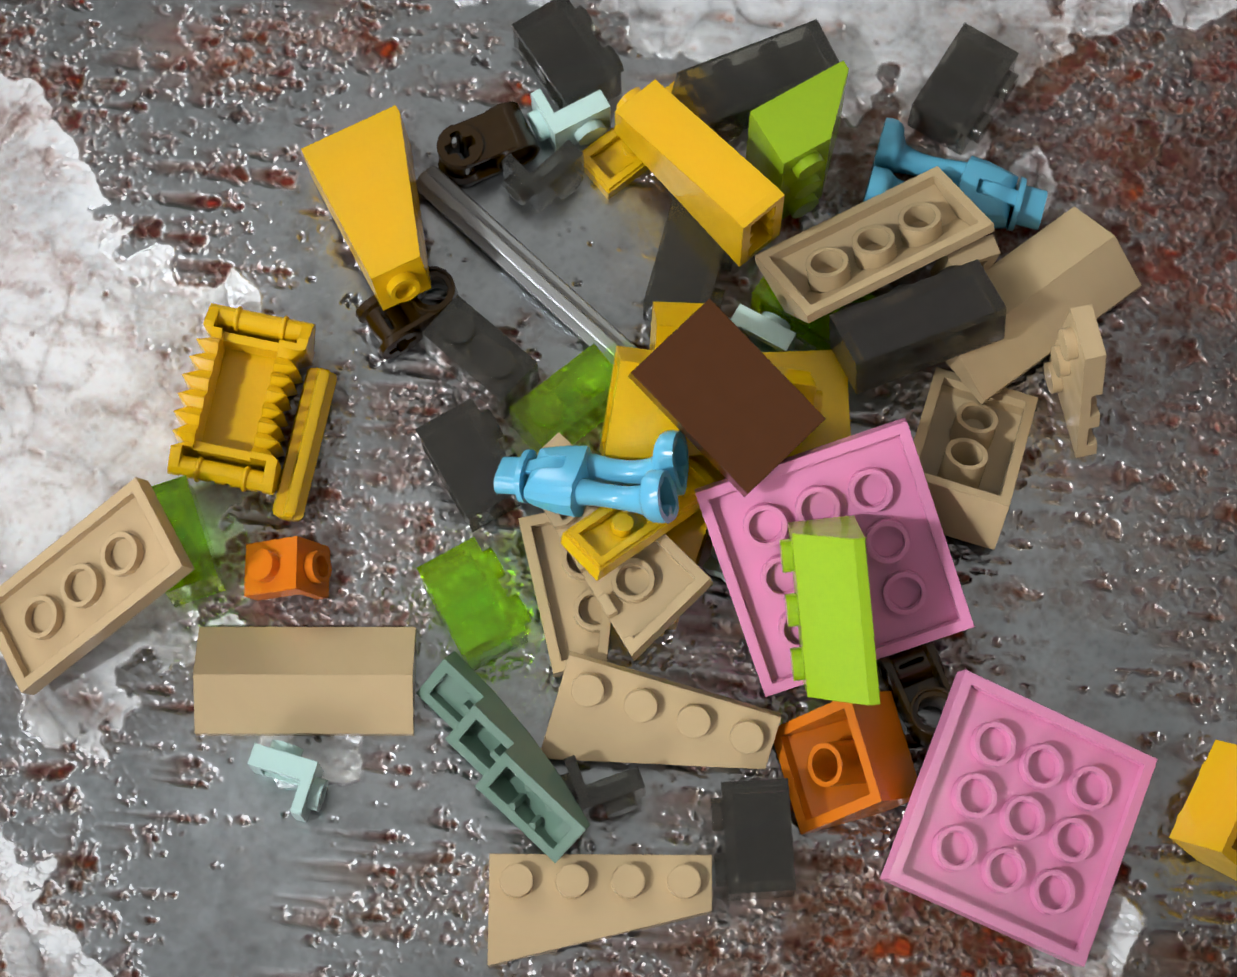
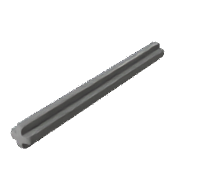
M431 166L420 174L416 182L418 192L612 368L616 345L637 348L439 168Z

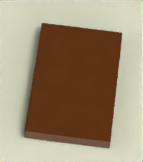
M710 298L628 376L743 497L748 495L826 419Z

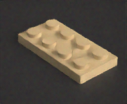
M135 477L0 585V651L21 693L30 695L38 693L195 569L148 480Z

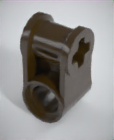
M513 101L498 104L480 115L458 124L450 125L441 132L436 145L439 156L438 168L460 188L470 187L504 171L520 168L535 159L541 150L518 103ZM456 137V143L452 144V139ZM457 153H461L464 159H461ZM467 168L470 169L469 174H466Z
M429 266L431 289L441 288L448 292L446 298L439 304L427 305L421 302L424 294L429 291L427 290L407 302L399 303L384 311L375 295L365 300L358 307L355 315L359 322L368 324L380 343L378 352L383 359H392L407 352L420 340L443 326L450 324L457 317L460 311L461 300L452 276L445 269L438 266ZM387 318L394 328L393 330L389 328L384 319Z
M932 641L876 660L886 690L891 691L908 733L914 741L927 747L930 746L936 728L923 724L918 712L928 706L937 707L943 711L951 690L942 661Z

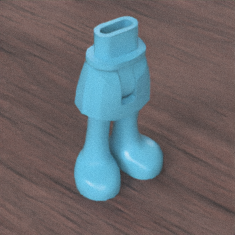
M886 117L863 202L905 182L896 178L893 173L918 176L938 166L994 223V229L1006 228V230L1013 231L1015 225L1038 230L1048 191L1027 186V178L1022 176L1018 182V176L976 156H971L969 161L965 162L919 152L907 145L903 124L897 119Z
M679 430L663 432L654 444L653 456L641 460H622L593 454L588 446L541 448L538 455L535 450L527 449L522 453L521 457L504 456L501 459L494 477V491L496 494L516 495V499L519 502L532 504L547 511L572 517H581L586 506H598L638 513L654 523H670L677 517L679 511L678 496L684 495L687 488L689 456L686 437Z

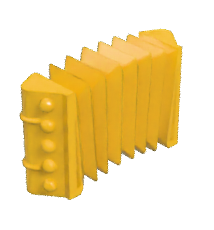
M211 303L203 323L209 338H196L202 353L189 356L195 371L181 374L189 390L177 393L184 407L173 412L182 426L172 430L179 443L171 445L167 473L176 476L181 474L183 477L194 479L195 482L201 480L205 482L214 481L215 484L225 486L229 484L230 487L239 488L242 492L247 490L258 492L259 490L264 494L274 495L282 472L280 463L276 458L285 456L280 442L285 440L281 428L288 426L283 412L292 409L287 397L298 395L294 384L303 383L299 369L312 365L315 354L316 324L293 320L289 316H284L283 318L244 310L241 306L234 308Z

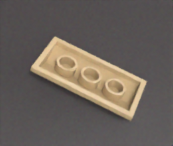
M936 166L754 256L757 266L784 311L806 323H810L995 230L994 223Z
M1074 206L997 261L990 269L983 271L922 315L914 324L982 405L1051 354V347L1055 345L1058 338V330L1062 328L1070 308L1092 304L1096 319L1098 320L1139 290L1142 285L1116 236Z
M199 627L193 670L195 735L414 736L416 627Z

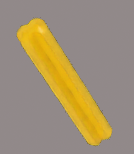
M309 368L306 372L272 508L273 515L285 521L299 522L304 517L337 383L336 374L324 368Z

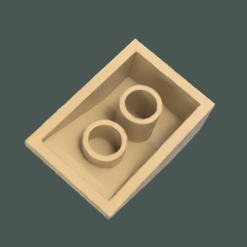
M936 367L916 431L914 444L944 535L995 550L1012 500L1038 397L1004 388L981 405L955 372Z

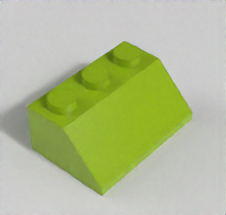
M844 61L835 64L750 111L746 160L775 184L785 195L782 219L789 215L792 218H799L807 214L818 205V199L822 196L839 131L849 71Z
M855 516L788 522L789 539H780L779 547L783 573L793 572L794 593L785 594L788 627L798 626L800 647L790 648L793 681L803 680L807 696L810 698L868 706L880 705L866 542Z

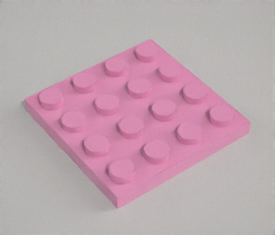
M905 418L787 457L745 497L726 478L694 489L765 697L803 685V680L793 681L790 648L800 647L798 626L788 627L785 609V594L794 593L793 572L783 573L779 547L780 539H789L788 522L855 516L866 542L876 660L974 627Z
M968 670L958 671L880 879L1077 967H1085L1158 759Z

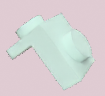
M541 89L530 93L532 111L527 113L529 123L539 141L542 142L548 139L556 154L577 143L581 146L591 144L604 135L607 128L611 127L610 105L601 89L556 112L551 108Z
M739 304L732 318L728 317L761 352L794 350L796 333L790 330V324L780 316L767 311L761 315Z
M272 740L270 747L254 743L248 761L249 767L255 774L298 786L290 813L296 820L307 822L311 810L319 812L327 792L328 780L322 778L324 771L317 761L301 757L303 753L302 748L284 741Z

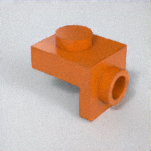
M300 536L246 544L244 597L259 601L301 594L316 600L327 599L329 597V579L332 573L330 548Z

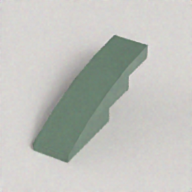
M453 651L443 659L416 694L453 729L445 740L483 775L475 787L556 863L585 832L590 823L564 780L531 734L486 682Z

